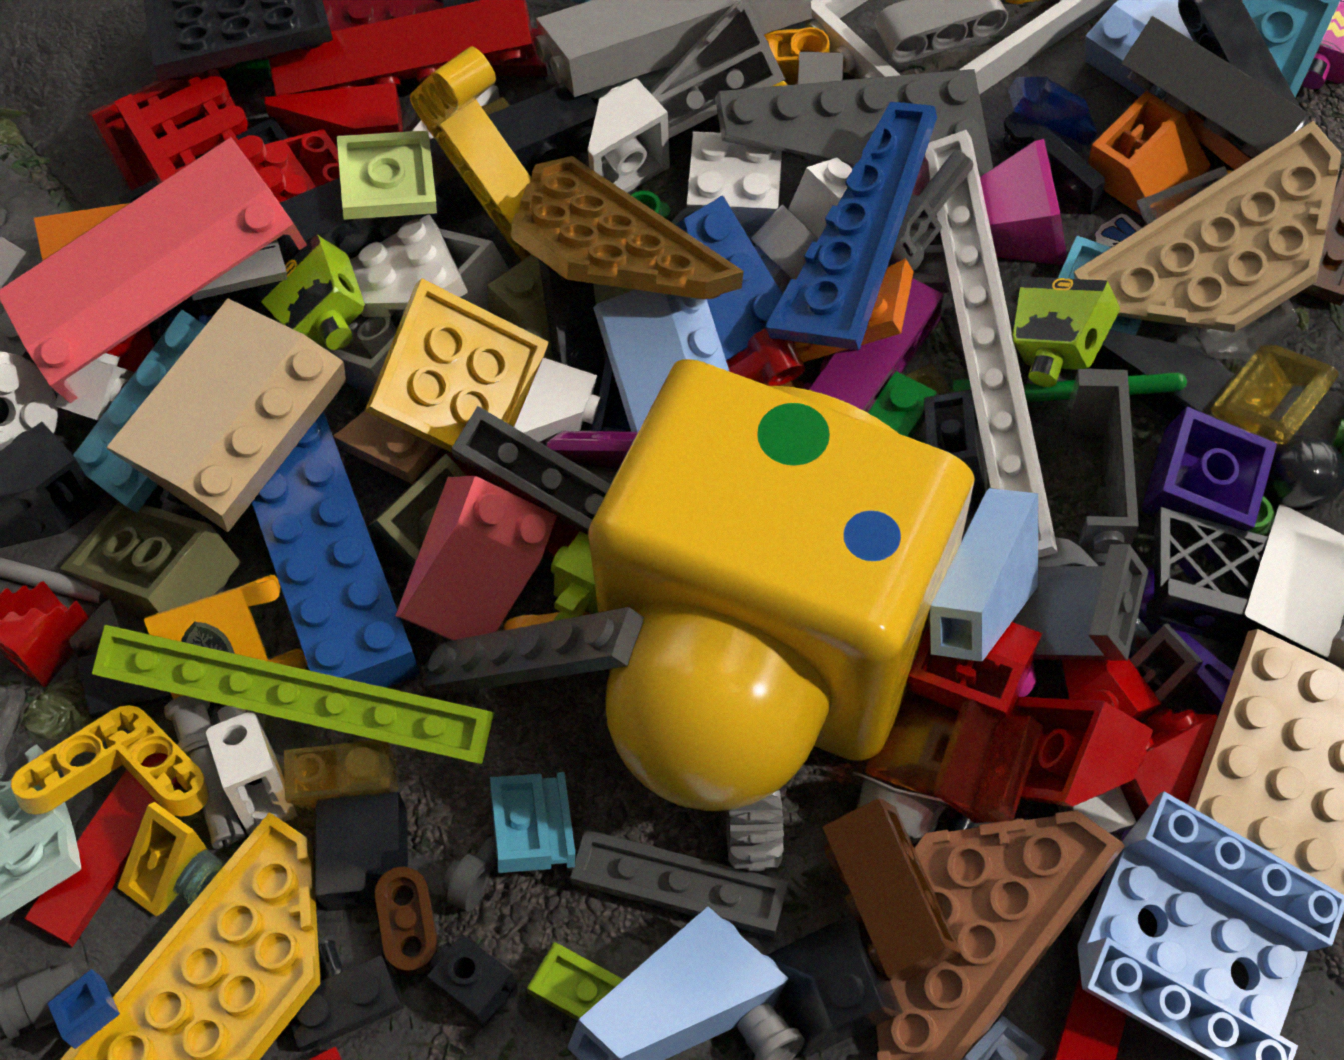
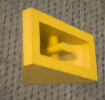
M153 802L147 806L117 888L153 915L158 916L166 910L190 881V879L186 880L190 871L196 867V873L211 853L192 828L156 802Z

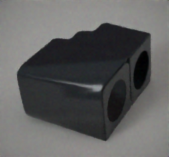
M399 792L317 799L315 896L327 911L375 908V888L381 876L393 868L408 867L407 810Z

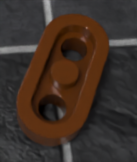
M396 867L384 873L375 888V901L383 950L394 970L404 975H417L429 969L431 960L439 950L431 897L427 883L418 871L409 867ZM410 891L413 893V898L409 904L400 906L395 903V897L398 893ZM411 941L421 943V951L416 956L408 957L403 954V949L407 943Z

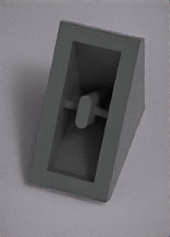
M1164 624L1130 659L1162 703L1139 720V722L1143 724L1145 718L1161 711L1188 691L1203 663L1199 656L1169 624Z

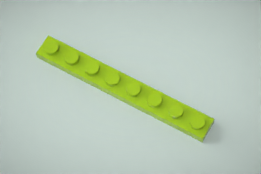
M104 625L92 674L480 764L483 762L494 712L109 625Z

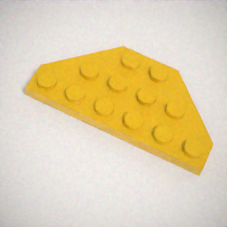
M269 812L113 996L120 1014L76 1049L71 1046L60 1060H260L320 985L313 845L307 837Z

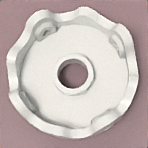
M0 351V398L4 399L9 407L7 419L0 424L1 451L11 444L16 436L32 429L41 421L54 434L58 418V408L55 406L56 396L54 389L48 384L39 368L33 362L20 355Z

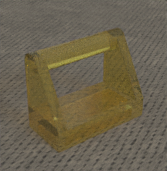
M1261 345L1214 404L1211 411L1221 421L1277 444H1287L1338 378L1339 373L1331 365L1278 345ZM1293 386H1306L1279 422L1269 418Z

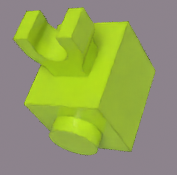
M580 531L569 547L562 546L558 550L551 565V573L555 574L554 596L558 597L555 602V609L560 611L554 618V621L582 616L584 611L592 614L598 613L589 538L587 534Z

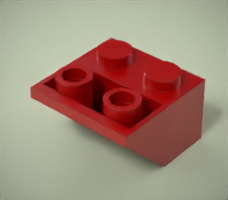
M324 129L265 144L266 158L261 163L255 165L257 170L266 166H276L282 170L286 187L280 194L275 196L279 203L340 177L338 148Z
M1011 622L981 662L932 655L929 625L908 675L909 692L1006 729L1043 633Z
M1165 709L1143 720L1144 725L1153 729L1146 748L1145 760L1138 768L1134 780L1120 786L1134 817L1141 818L1157 795L1163 791L1185 804L1189 802L1218 719L1216 714H1195L1193 709L1173 713L1171 709Z

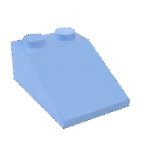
M1118 0L1085 36L1086 62L1140 97L1146 89L1127 78L1131 69L1123 65L1122 61L1152 16L1193 41L1179 14L1178 0ZM1155 84L1148 91L1159 99H1162L1167 93Z

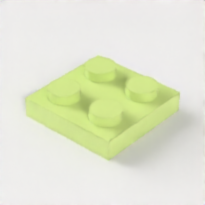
M428 130L337 136L344 220L437 213Z

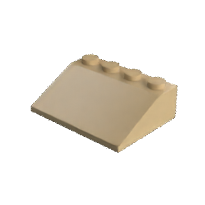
M227 299L113 438L107 449L226 532H229L345 384L344 362L304 334Z

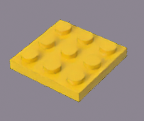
M421 278L414 286L365 412L452 452L453 445L477 406L511 426H515L549 342Z

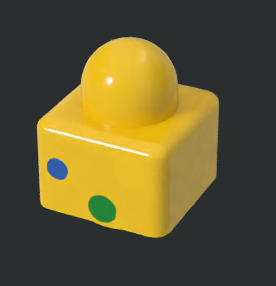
M683 359L675 362L600 504L588 531L598 613L630 607L644 617L628 666L610 669L605 701L608 728L619 756L631 773L649 790L672 803L702 811H724L752 805L778 791L799 771L807 760L813 746L839 757L855 761L868 760L878 755L884 748L908 692V675L930 625L931 604L961 544L975 480L971 469L951 453L903 436L869 413L834 397L795 387L767 386L698 360Z

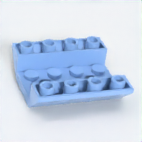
M1163 791L1157 795L1124 838L1122 843L1125 847L1107 870L1077 946L1082 989L1206 1060H1293L1298 1045L1280 1036V1032L1308 952L1329 947L1333 944L1344 912V895ZM1142 908L1151 911L1157 920V932L1154 937L1147 936L1140 929L1138 915ZM1235 960L1242 963L1248 971L1249 981L1245 990L1237 987L1231 977V966Z

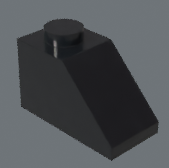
M965 390L924 397L927 444L951 453L962 460L971 469L975 479L971 499L984 497L986 493L984 465L972 391Z

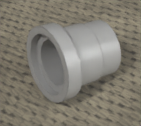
M769 1003L753 1008L740 1020L737 1027L746 1040V1044L755 1054L754 1060H792L802 1049L805 1042L797 1028H789L783 1018L776 1013Z

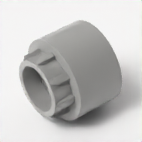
M783 204L751 237L756 244L754 246L782 294L790 280H796L806 263L804 255L812 241L816 243L818 241V238Z

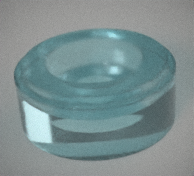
M208 850L201 851L184 868L174 885L173 892L188 904L193 903L222 869V860Z

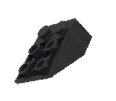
M42 421L32 429L20 433L11 444L0 451V548L62 534L102 505L76 458Z

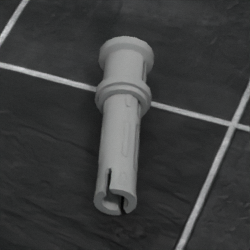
M183 695L170 701L164 707V714L168 720L173 722L179 742L177 744L178 747L204 774L209 790V799L202 808L211 837V845L213 848H222V840H225L226 847L242 841L245 838V834L241 829L237 813L221 784L206 736V731L212 726L207 709L210 707V701Z

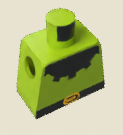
M316 234L307 243V246L302 248L285 265L287 279L266 284L256 296L281 324L304 334L323 348L328 347L331 350H339L351 342L352 332L348 325L363 312L365 303L348 255Z
M1022 278L1013 341L1025 364L1031 366L1028 377L1033 383L1043 387H1053L1057 383L1061 369H1087L1092 365L1120 310V306L1107 280Z

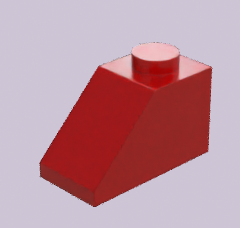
M1129 658L1128 661L1062 660L1070 700L1105 701L1137 721L1162 704Z

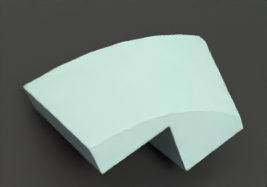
M36 744L25 753V756L29 763L44 752ZM11 780L9 782L0 781L1 920L81 870L75 832L66 803L64 802L44 814L34 815L26 813L18 805L11 788ZM39 785L32 787L35 788L37 791L43 789Z

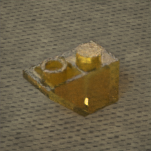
M371 740L284 750L285 800L287 803L316 808L317 799L398 792L397 762L388 742Z

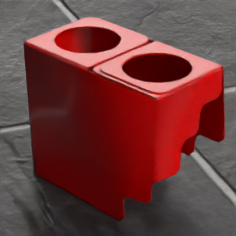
M41 581L32 590H29L26 585L22 586L15 593L6 588L0 594V652L10 663L41 686L46 687L96 626L78 601L73 602L67 608L59 601L44 581Z

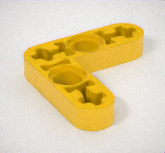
M130 705L120 706L95 720L21 767L11 780V788L20 809L34 815L44 814L55 809L121 765L132 774L165 810L174 816L192 815L200 811L209 799V790L201 769L142 709ZM127 729L128 731H130V733L127 734L123 730ZM103 741L106 742V745L108 747L107 749H104V746L102 744ZM92 752L96 754L89 764L79 767L70 765L71 760L80 753ZM153 753L168 755L167 759L156 767L149 768L141 765L143 760ZM59 769H61L64 775L62 778H60L57 772ZM176 776L178 783L184 789L190 791L186 793L179 789L174 791L171 780ZM39 785L43 789L37 791L35 788L32 787Z

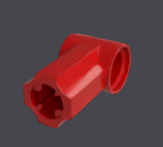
M766 328L749 339L747 343L749 348L726 361L730 372L767 386L784 385L796 379L805 371V366L793 341L770 338Z

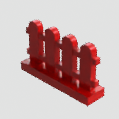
M199 76L188 80L190 86L161 100L157 95L147 99L149 105L142 109H139L131 94L114 101L129 135L158 184L196 160L194 155L224 142L230 137L233 138L254 168L255 165L261 163L266 158L267 151L260 137L249 135L239 140L236 135L244 132L248 126L244 110L235 105L227 106L221 110L217 107L229 98L227 84L221 77L211 76L201 81ZM204 112L208 114V116L183 128L177 129L176 125ZM163 131L166 133V136L157 139V134ZM181 161L184 163L185 166L175 169V164ZM266 166L259 170L255 168L274 196L280 194L285 189L286 181L280 168L276 166Z

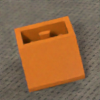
M1147 90L1092 144L1088 164L1105 177L1104 191L1150 222L1155 221L1172 210L1209 171L1211 166L1184 114Z

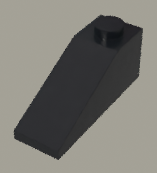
M1113 330L1108 332L1091 365L1094 369L1127 370L1128 376L1177 372L1184 374L1187 378V386L1182 391L1133 395L1170 422L1186 407L1210 415L1224 399L1234 376L1220 361L1213 357H1207L1196 348Z

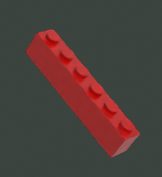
M480 0L331 31L333 41L325 42L311 50L295 49L280 53L278 56L269 59L275 93L278 96L394 82L396 88L401 86L400 81L417 77L418 82H423L435 70L472 46L477 48L489 62L501 60L504 65L526 61L527 54L536 53L526 0Z

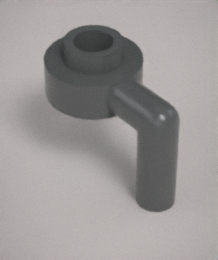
M495 836L487 838L475 856L468 854L461 861L455 860L450 865L443 881V889L448 891V903L466 911H471L478 904L488 884L491 869L497 861ZM532 870L526 872H529L537 876L541 870Z

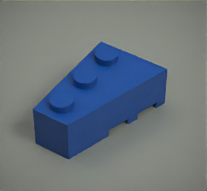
M722 195L678 222L676 226L744 271L741 289L721 294L714 299H707L723 353L727 360L748 347L749 339L766 328L767 322L783 294L725 197Z

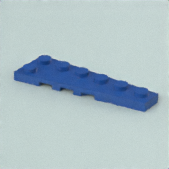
M901 102L889 103L863 149L860 161L855 164L845 182L847 189L837 206L832 205L825 218L827 225L817 243L812 241L804 255L806 263L796 280H790L766 325L770 338L860 350L937 120L935 106Z

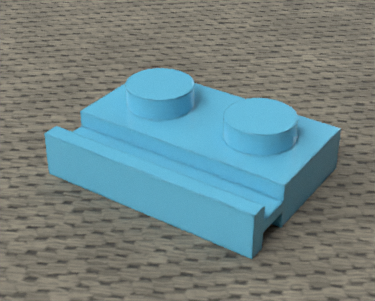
M557 773V778L542 779V774L490 777V796L498 873L551 869V864L566 863L567 868L575 867V847L565 773Z

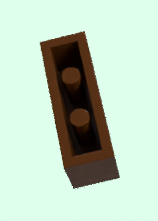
M877 798L822 826L829 843L824 845L825 854L835 872L838 874L842 873L850 890V892L845 894L847 905L858 923L864 922L872 940L867 943V950L874 966L881 974L886 973L889 978L906 981L961 954L894 805L881 798Z

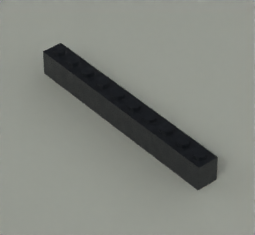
M563 83L487 116L527 173L530 174L536 164L588 151L597 106L587 93L574 97ZM432 138L430 139L437 213L430 215L434 218L442 211L463 202L475 200L476 196L436 140ZM340 177L280 202V205L295 224L306 244L317 234L346 254L353 253L360 247L382 237L392 236L407 222L421 219L428 215L419 214L344 220ZM283 234L277 238L284 264L286 265L300 250L289 235ZM266 284L194 301L203 315L220 309L227 299L236 302L260 291Z

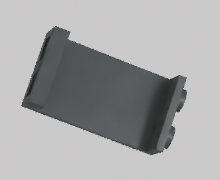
M1078 369L1064 416L1065 435H1103L1108 517L1087 516L1077 545L1098 566H1105L1110 544H1130L1131 546L1138 529L1128 371Z
M1110 544L1105 566L1038 567V587L1012 622L1043 633L1034 659L1128 661L1148 569L1130 544Z

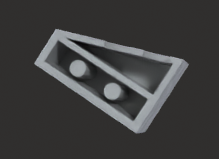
M737 0L649 92L668 112V136L671 138L718 114L715 97L719 91L771 87L785 80L748 1Z

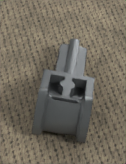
M954 151L919 196L911 195L887 268L905 258L913 271L921 264L924 258V250L942 229L936 214L973 168V161L963 152ZM907 249L911 252V256L906 252Z

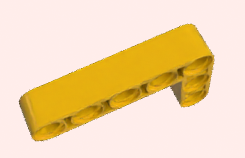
M472 46L431 73L410 94V101L415 112L520 260L523 261L532 254L511 239L512 221L515 213H519L521 198L527 184L531 183L532 178L476 100L495 83L496 77L487 58L477 48Z

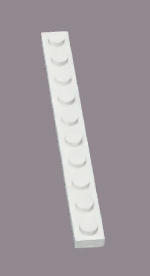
M967 130L930 142L925 157L930 180L954 151L963 152L974 163L972 170L937 213V217L942 226L940 233L990 487L993 489L1038 493V558L1058 553L973 142Z

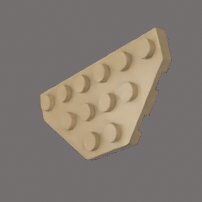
M1312 121L1074 271V278L1107 280L1120 306L1117 316L1235 333L1317 281L1341 163V153L1315 122Z

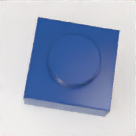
M93 969L89 970L47 1003L62 1039L74 1049L120 1014L105 980Z

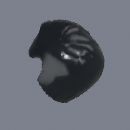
M1291 435L1276 442L1277 445L1263 495L1272 506L1278 509V506L1283 504L1293 510L1305 506L1317 508L1339 496L1344 488V459L1328 440L1310 438L1305 435Z

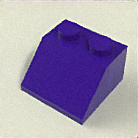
M1186 407L1164 430L1141 511L1154 516L1160 507L1250 531L1255 527L1277 443Z

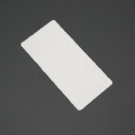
M1280 504L1245 610L1246 617L1329 658L1332 640L1340 630L1344 615V535Z

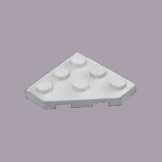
M430 214L421 219L407 222L397 233L382 242L369 244L362 249L359 255L350 260L365 303L364 310L361 313L363 317L392 316L396 310L406 309L414 286L421 278L458 297L468 293L439 228Z

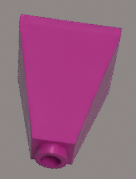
M1044 139L1037 140L981 176L980 181L996 257L1062 265L1067 259L1061 215Z

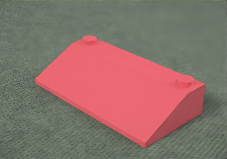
M230 137L1 288L0 301L24 347L48 384L65 400L72 403L78 397L66 381L67 378L283 234L289 235L299 250L307 246V244L269 187L233 138Z

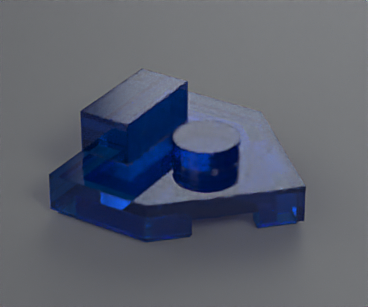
M1047 76L1016 77L1008 89L1015 112L1085 146L1086 144L1090 145L1097 135L1091 114L1088 112L1089 108L1086 100L1067 91L1063 86L1051 81Z

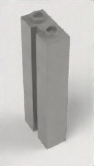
M591 0L536 18L539 36L534 38V44L541 62H548L551 66L557 83H564L572 95L577 97L676 64L737 0ZM747 0L763 34L812 18L811 0Z

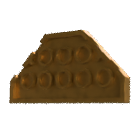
M573 156L535 165L532 171V181L530 184H527L521 198L519 213H515L512 221L511 239L554 269L560 276L568 280L697 299H714L721 294L742 288L743 270Z

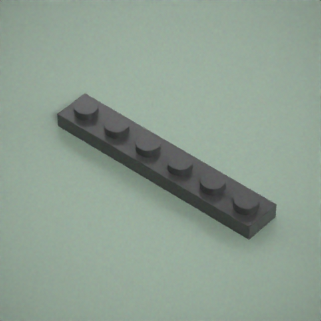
M630 607L441 642L429 658V671L422 687L439 696L628 666L644 617Z

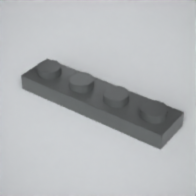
M586 829L575 860V867H573L570 876L572 885L694 917L700 914L706 907H710L718 916L729 921L736 928L774 938L788 889V881L735 869L734 867Z

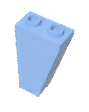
M989 488L986 491L930 607L932 655L982 662L1037 589L1038 493Z
M706 907L578 1020L567 1048L579 1060H666L737 1027L740 1020L749 1011L761 1004L769 1003L773 1007L788 977L779 970L771 958L761 954L746 941L732 923L722 919L710 907Z

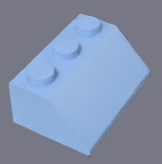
M633 290L600 302L593 307L631 432H638L675 362L683 359H692L729 371L707 299Z

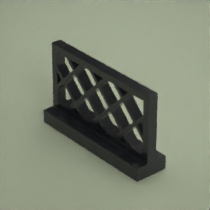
M1160 507L1154 515V596L1146 605L1147 622L1162 626L1169 624L1171 628L1239 647H1243L1248 631L1259 629L1328 661V658L1249 619L1245 615L1253 587L1237 569L1247 563L1257 574L1262 560L1260 555L1264 553L1269 537ZM1170 528L1184 531L1194 545L1184 550L1170 535ZM1221 541L1230 544L1241 557L1230 563L1214 543ZM1201 551L1218 571L1207 576L1193 561L1191 556ZM1178 564L1195 585L1171 579L1170 568ZM1224 577L1242 598L1222 593L1214 583ZM1343 615L1341 627H1342L1343 624H1344V615Z

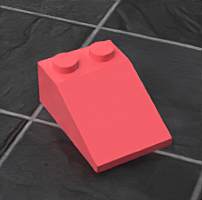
M477 476L448 477L395 616L449 640L496 632L539 565L557 515Z

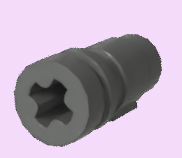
M72 961L54 969L48 968L20 980L16 985L3 990L0 986V1044L2 1043L3 1036H7L9 1040L20 1035L19 1030L33 1024L38 1029L54 1022L47 1003L80 978Z

